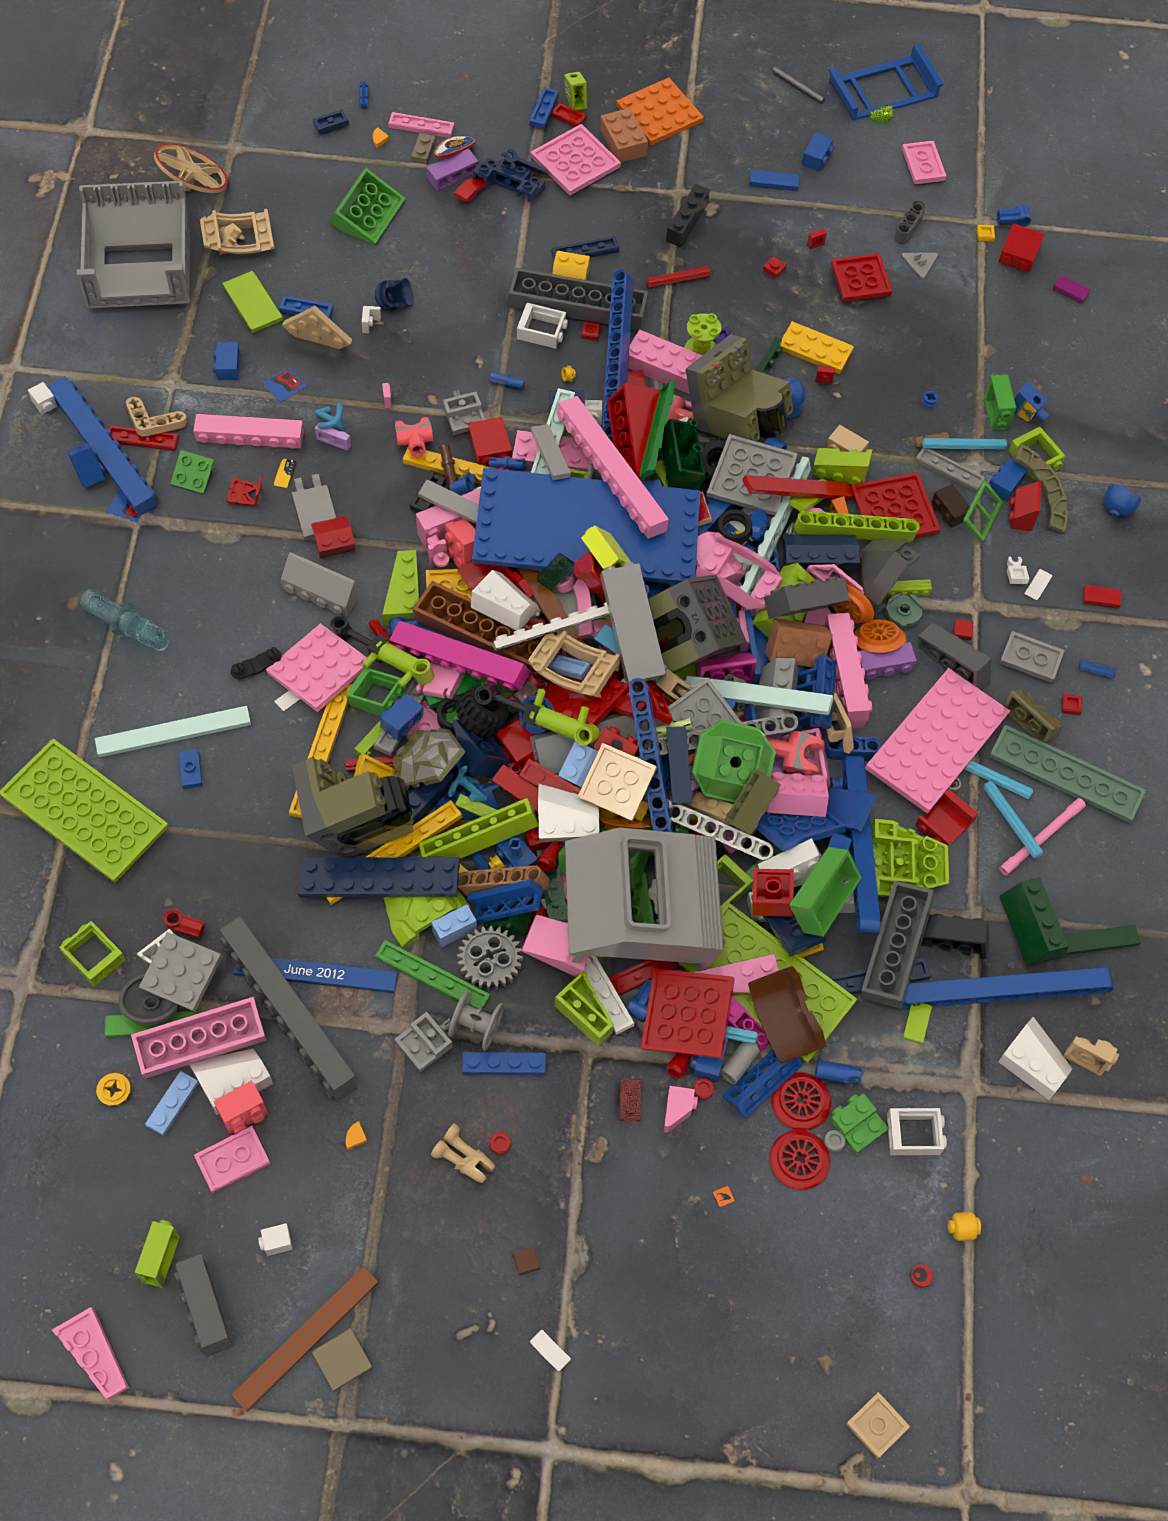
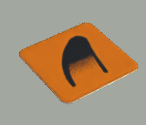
M728 1186L713 1192L719 1207L735 1201Z

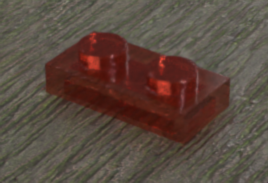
M621 1078L620 1121H641V1079Z

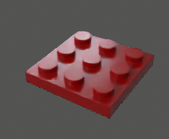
M880 253L831 259V267L843 302L892 295V289Z

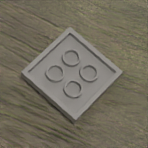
M167 932L139 988L195 1012L223 956L220 953Z

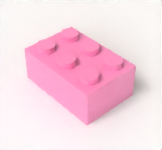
M771 773L770 778L780 783L781 786L779 787L778 794L773 797L768 805L767 813L826 817L829 799L826 777L802 775L799 773Z

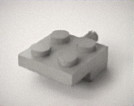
M455 390L453 391L454 397L443 400V409L453 435L468 432V423L486 420L477 392L461 395L459 390H457V393Z
M425 1012L410 1024V1028L394 1039L398 1047L419 1072L453 1048L452 1041L445 1034V1031L450 1027L451 1020L448 1018L439 1026Z

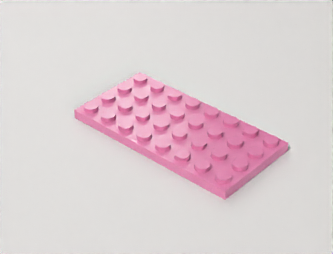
M948 668L867 763L865 769L928 814L944 792L947 791L1008 716L1010 710Z

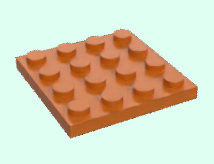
M666 78L616 101V106L620 110L631 108L650 146L704 122L703 115L670 78Z

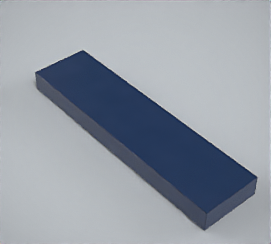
M612 236L551 248V253L554 260L557 251L586 255L592 258L618 253L620 248L616 237Z
M686 726L666 727L672 805L692 804Z

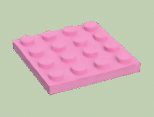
M582 124L530 152V157L539 166L548 169L547 174L569 196L621 167V162Z
M320 623L283 654L279 662L269 666L266 672L318 712L359 676L365 668L362 663L367 657Z

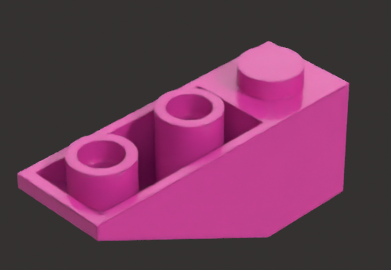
M732 996L728 1026L757 1032L756 1043L759 1045V1054H761L769 1044L765 1032L760 1024Z

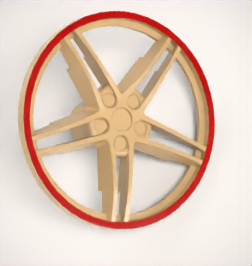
M172 143L161 144L154 152V159L158 167L173 180L183 181L185 191L189 192L193 189L205 193H218L226 188L228 180L225 172L206 155L192 148ZM176 150L178 155L177 157H174L172 155L162 153V151ZM189 154L203 160L206 163H194ZM162 162H165L167 166L180 170L179 176L169 171ZM218 173L221 178V185L209 175ZM195 180L199 181L206 187L194 185Z

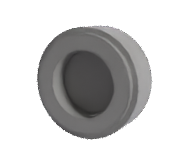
M832 1130L825 1135L823 1143L829 1152L837 1153L843 1149L845 1137L841 1132Z

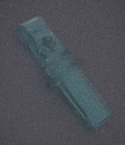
M88 589L82 595L80 608L110 624L113 634L117 636L124 634L129 638H135L155 651H164L168 648L169 641L164 629L145 619L140 613H137L136 606L131 603L122 606L93 589Z

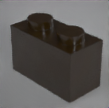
M953 484L936 491L932 499L933 507L939 511L943 520L951 528L964 522L963 519L970 506Z

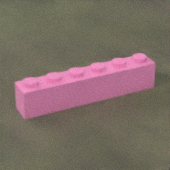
M196 414L193 432L196 442L271 446L274 448L287 447L294 449L302 448L304 429L301 420Z

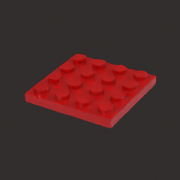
M918 472L851 485L854 501L860 515L914 519L920 526L915 538L940 533V526Z
M560 675V676H562V677H565V678H567V679H570V680H573V681H576V682H579V683H582V681H583V680H580V679H576V678H572V677ZM610 677L600 692L601 698L568 690L551 681L543 689L546 691L544 697L552 704L554 711L578 720L581 707L586 706L589 708L585 723L597 726L629 693V684ZM585 730V731H584V732H585L584 734H585V736L587 737V736L589 735V733H588V731Z
M654 969L641 1049L722 1059L735 978L732 976Z

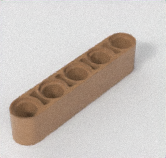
M523 866L459 873L458 888L468 896L469 893L528 879L533 880L544 890L550 882L548 876L538 866Z

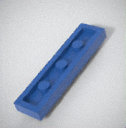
M463 1052L462 1075H545V1053Z

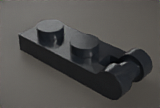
M430 470L410 503V509L419 513L431 508L432 503L418 497V493L426 479L431 482L437 481L436 484L442 487L445 486V475H438L435 471Z

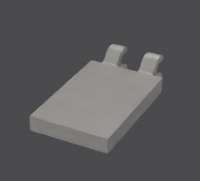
M319 474L311 475L314 488L304 490L301 478L294 479L296 492H292V497L304 540L314 538L311 527L312 523L336 518L327 485H321Z

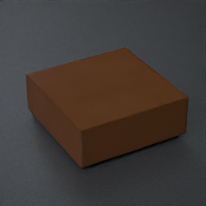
M534 1247L513 1253L519 1275L540 1269Z

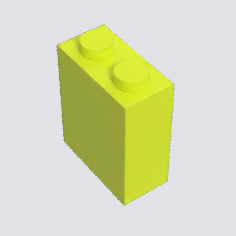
M593 526L581 537L603 569L609 566H615V568L623 567V564L631 562L611 533Z

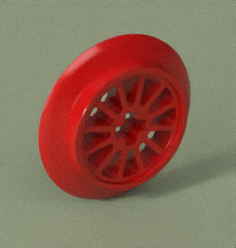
M796 1072L772 1093L771 1104L777 1118L786 1126L795 1130H811L821 1125L827 1119L831 1110V1097L827 1087L820 1079L808 1073ZM799 1084H804L803 1091H801ZM807 1085L811 1087L808 1092H806ZM813 1091H815V1092L817 1093V1094H815V1095H811V1096H810V1094H811ZM799 1096L806 1098L805 1104L797 1102ZM793 1104L790 1109L787 1108V1105ZM795 1108L798 1109L797 1115L792 1113ZM800 1110H803L804 1116L799 1115Z
M793 1130L782 1134L772 1145L769 1156L771 1169L776 1178L787 1187L807 1190L819 1185L826 1178L830 1169V1155L823 1141L816 1135L803 1130ZM799 1142L804 1143L803 1149H800ZM791 1143H795L796 1149L791 1145ZM806 1145H810L811 1148L805 1151ZM788 1147L791 1152L786 1151L785 1148ZM813 1150H815V1152L817 1153L809 1155V1153H811ZM798 1154L800 1157H805L803 1163L796 1161ZM783 1155L788 1156V1157H791V1158L783 1159ZM817 1158L818 1162L812 1161L810 1159ZM790 1162L792 1163V1164H790L788 1167H786L785 1164H784V1163H790ZM809 1165L816 1167V1169L813 1170ZM795 1166V1172H790L789 1170ZM798 1168L801 1169L802 1175H797ZM805 1168L809 1171L810 1174L806 1175Z

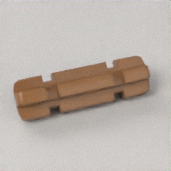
M947 432L940 433V435H926L925 438H949ZM923 436L916 437V447H923Z

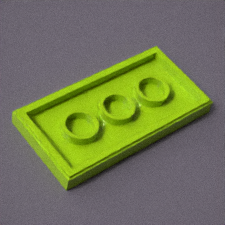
M253 271L222 283L224 290L252 334L283 321L282 315Z

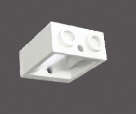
M527 303L517 327V339L556 349L558 342H562L563 330L567 329L568 320H566V312ZM536 319L558 325L555 335L528 329L531 320Z
M890 1108L887 1113L890 1155H941L944 1148H946L947 1141L946 1136L942 1133L945 1121L944 1116L940 1113V1108ZM900 1120H931L934 1146H902Z

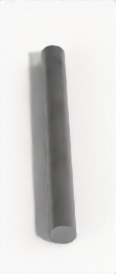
M776 66L773 68V73L818 102L823 103L825 101V97Z

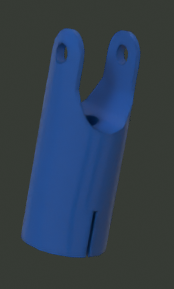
M817 1060L815 1078L858 1084L864 1075L863 1069Z

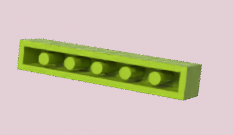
M528 798L420 842L419 847L422 857H459L461 859L538 827L539 822L533 806Z

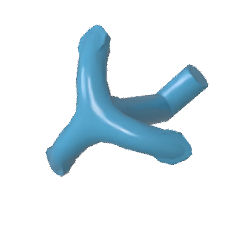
M340 402L337 403L335 416L328 414L331 413L329 406L314 411L316 416L328 421L318 423V428L336 427L339 431H345L341 422L343 406Z
M467 765L459 768L457 777L451 783L449 797L455 794L456 788L460 784L471 793V801L485 802L487 797L474 786L479 784L478 779L465 775Z

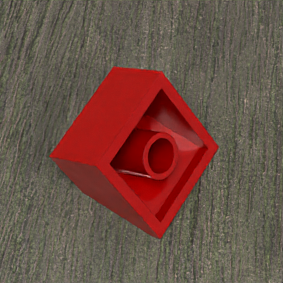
M1035 482L1015 490L1014 496H1010L1009 507H1011V511H1009L1008 521H1011L1010 529L1032 532L1040 512L1041 482Z
M347 516L311 524L320 558L355 551V541Z
M753 868L752 916L793 917V911L789 905L794 897V869Z

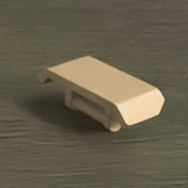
M834 692L832 721H837L841 730L835 731L833 726H831L826 731L830 742L843 739L844 752L849 754L854 748L851 722L837 693Z

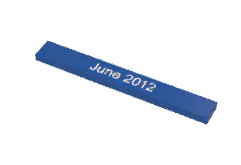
M271 958L286 981L395 993L397 972ZM234 965L233 974L244 976L242 970L238 971Z

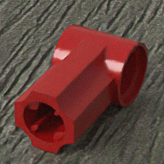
M176 909L168 910L163 917L167 930L170 929L174 933H181L196 939L202 936L206 925L204 921L183 915ZM172 919H178L174 924L169 923Z

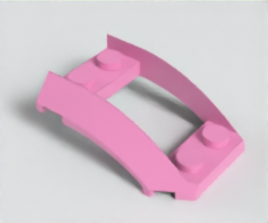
M724 537L716 538L715 545L701 567L697 566L695 577L717 574L726 596L740 604L746 611L757 608V610L766 609L764 597L771 595L770 591L778 589L783 581L775 566L754 551ZM733 552L765 570L751 595L719 576Z
M578 579L573 586V591H575L577 611L581 614L591 607L590 593L595 592L590 591L586 583ZM595 619L579 624L578 637L594 639L604 624L612 628L611 621Z

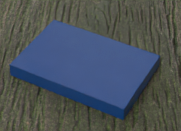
M830 787L827 810L846 825L847 830L861 832L877 797L869 793Z

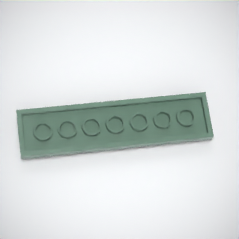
M1004 725L989 756L1066 794L1080 798L1084 802L1130 824L1146 792L1145 789L1007 725Z

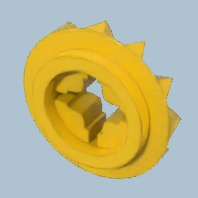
M108 1074L99 1081L96 1089L97 1096L102 1103L109 1107L111 1105L119 1106L131 1094L130 1083L122 1074ZM117 1084V1089L120 1091L115 1092L111 1096V1092L107 1089H113L114 1085Z

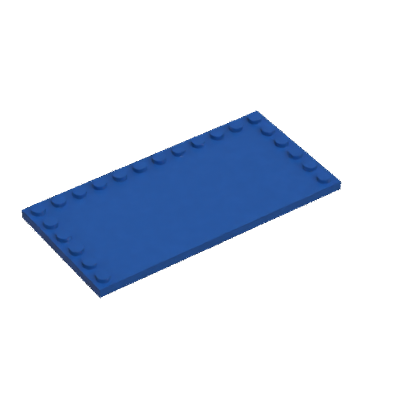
M483 468L472 563L574 574V562L590 551L581 537L589 528L597 526L611 533L631 562L634 564L639 563L643 581L678 584L686 579L695 578L700 491L644 485L669 519L666 532L648 539L639 530L635 520L631 519L627 509L621 505L616 494L612 493L608 483L603 480L577 477L553 480L551 475Z

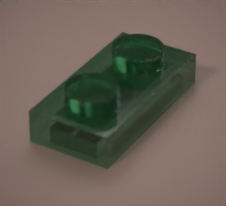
M559 552L537 576V582L552 591L574 567V562Z

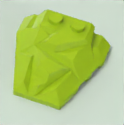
M873 820L871 832L878 896L889 897L894 880L927 889L949 884L948 845L928 836L922 837L916 834L913 829L909 828L907 830L902 828L895 821Z
M459 890L457 897H383L392 934L402 949L420 939L419 932L431 926L432 921L465 905H468L470 909V905Z

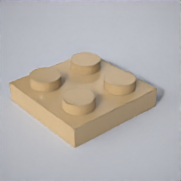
M879 1392L846 1423L877 1459L910 1428L906 1421Z

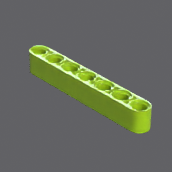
M813 511L800 512L794 524L796 533L803 535H856L857 539L907 540V543L914 540L920 528L919 523L914 519Z

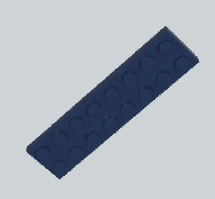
M459 857L302 858L298 895L299 897H457L460 859Z

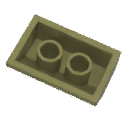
M1022 689L1010 692L1004 707L1010 710L1008 716L1029 736L1049 744L1059 735L1063 726L1043 706L1034 701L1030 694Z

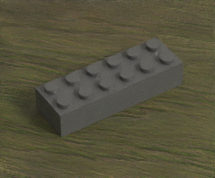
M894 880L862 986V999L899 1009L903 1008L933 905L934 890Z

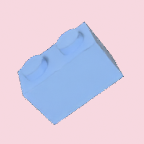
M468 905L431 922L432 932L441 948L466 936L468 933L474 932L475 929L477 930V921Z

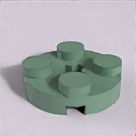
M898 593L888 600L885 615L889 621L895 623L900 629H906L920 621L923 608L922 603L914 595L908 594L907 596ZM900 608H902V609H906V608H907V609H908L907 613L901 612V609H900Z

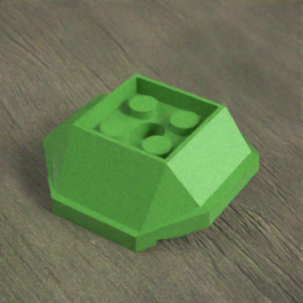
M722 719L699 734L691 774L703 796L735 803L754 769L768 777L771 776L776 751L760 728ZM732 757L738 759V765L735 768L730 764Z

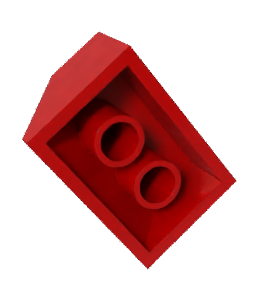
M589 551L574 562V574L579 580L584 581L588 589L595 592L603 603H606L600 574L604 569L592 552Z

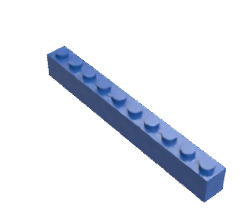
M66 376L47 386L57 404L84 441L91 447L94 446L98 454L97 459L137 514L141 516L158 504L154 499L157 497L152 488L148 489L146 487L148 483L143 476H138L137 473L139 471L133 463L129 464V457L125 451L121 453L119 450L121 446L116 439H111L112 434L109 429L102 427L104 424L100 417L94 416L95 411L92 406L85 404L86 399L81 392L77 393L76 390L78 388L73 381L69 382Z

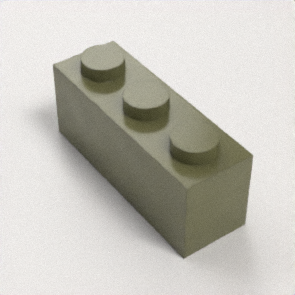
M754 769L724 820L751 835L756 830L762 815L767 812L771 800L778 794L781 784Z

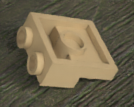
M1076 1036L1066 1049L1063 1057L1101 1076L1104 1071L1109 1072L1112 1065L1116 1063L1119 1054L1116 1053L1118 1049L1107 1041L1098 1039L1093 1045L1089 1040Z

